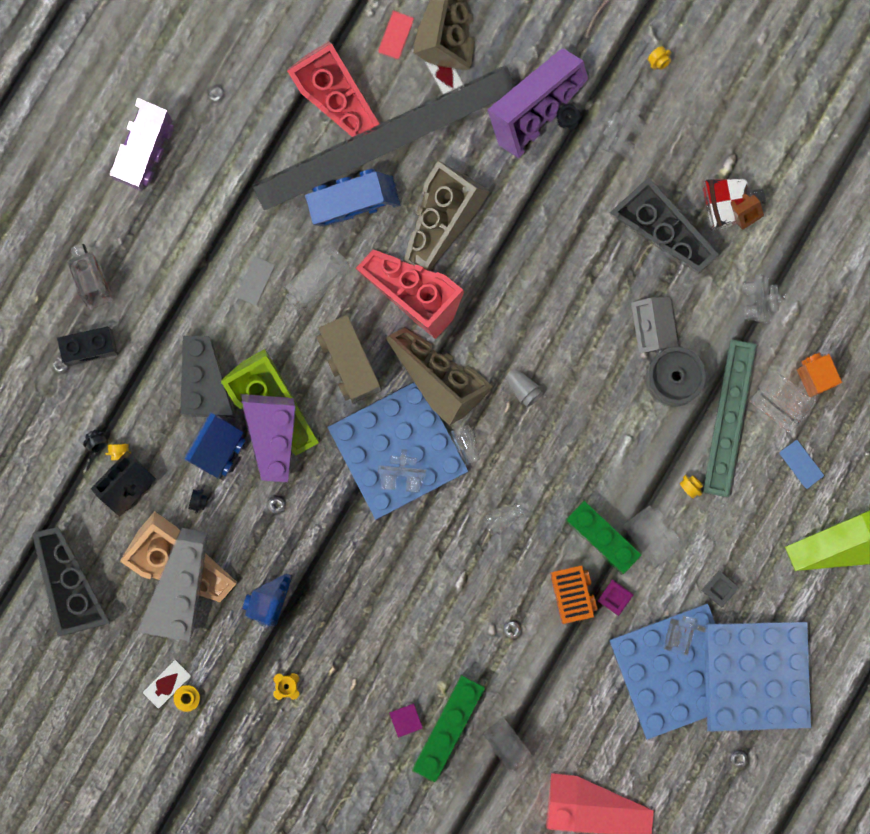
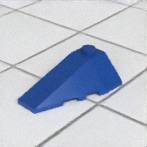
M284 574L253 590L252 595L247 594L242 609L246 610L245 616L267 626H276L293 575Z

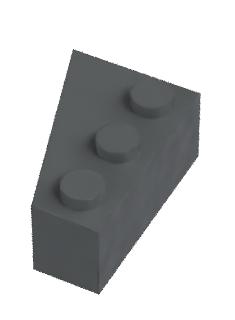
M183 336L180 414L183 417H209L210 413H213L221 418H236L229 395L221 383L223 376L212 339L209 336Z

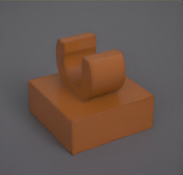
M743 194V202L739 205H736L734 201L731 202L736 223L742 230L764 217L760 200L755 195L749 197L747 194Z

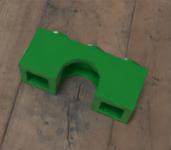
M585 501L565 520L574 531L595 547L603 558L621 575L625 574L642 556Z

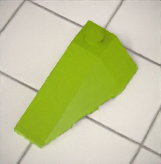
M266 349L242 361L221 380L233 403L242 410H244L241 394L293 398ZM294 399L295 413L291 452L297 456L319 442Z
M870 510L785 546L784 548L794 570L801 571L870 564Z

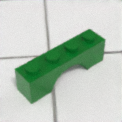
M460 675L439 719L415 761L412 771L436 783L485 689L484 686Z

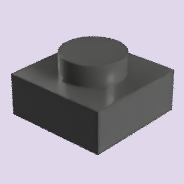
M717 571L701 591L723 608L739 587L721 571Z

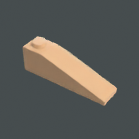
M154 511L138 530L120 562L141 577L148 579L152 577L160 580L180 530ZM205 553L200 596L221 602L237 582Z

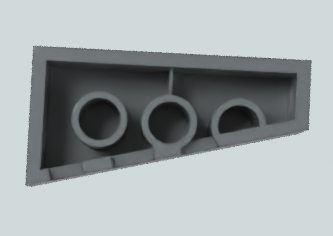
M649 177L609 212L610 216L698 274L719 256Z
M59 527L32 533L57 636L60 637L110 624Z

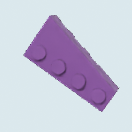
M562 48L487 109L498 145L517 158H520L525 152L522 148L528 141L534 142L540 135L538 130L547 120L551 122L557 116L556 113L562 102L567 104L588 80L584 61Z

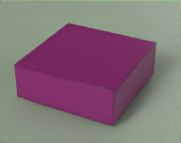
M612 579L597 601L619 616L634 594Z
M414 703L389 712L398 738L423 729Z

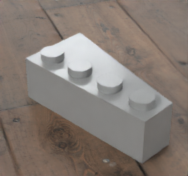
M186 528L181 529L138 632L190 641L196 624L208 532Z

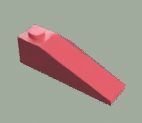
M329 41L305 55L287 70L299 92L350 136L354 137L379 125L378 120Z
M372 250L356 267L359 273L434 339L453 321L464 294V290L446 275L428 271L416 264L415 266L401 261L399 258L376 250Z
M551 773L546 820L547 829L598 834H652L653 810L579 776Z

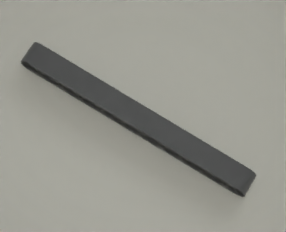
M507 66L497 68L255 183L252 187L263 210L270 209L500 100L516 85Z

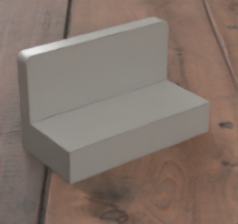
M670 297L647 298L631 303L639 354L678 347Z

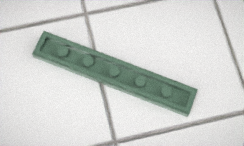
M732 339L729 342L703 493L729 497L757 344Z

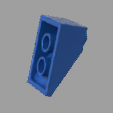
M210 413L187 453L185 460L218 479L222 475L226 477L233 466V463L230 461L234 453L239 454L246 443V440L243 439L245 433Z

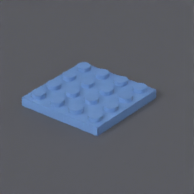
M415 382L328 427L375 520L468 472L440 416L430 407Z
M708 604L609 640L647 740L707 717L704 624H715Z
M807 622L704 624L707 731L811 728Z

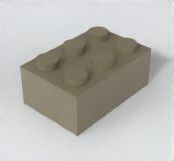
M348 315L319 327L321 334L316 337L323 353L329 352L331 355V359L327 361L334 377L338 375L341 377L342 382L338 385L345 401L351 399L352 404H355L381 392L379 383Z

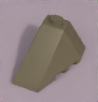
M430 0L417 30L413 53L432 65L470 70L474 38L470 37L469 24L473 23L472 14H468V0Z
M437 161L424 183L422 190L424 192L421 207L417 209L416 215H418L415 230L411 232L404 262L414 266L415 264L422 266L428 271L431 270L475 216L489 194V191L480 184L441 161Z
M406 328L387 337L388 343L430 407L449 425L464 418L493 387L469 366L463 368L452 361L453 356L448 353L441 355L432 349L431 343Z

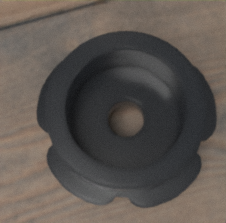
M565 104L556 113L557 124L564 129H574L578 126V121L581 119L579 109L572 104ZM566 115H570L571 118L567 119Z
M93 430L87 433L83 446L87 447L90 453L104 449L108 445L106 432Z
M193 489L188 509L194 510L195 514L198 513L199 509L204 510L208 495L203 494V489L201 491Z

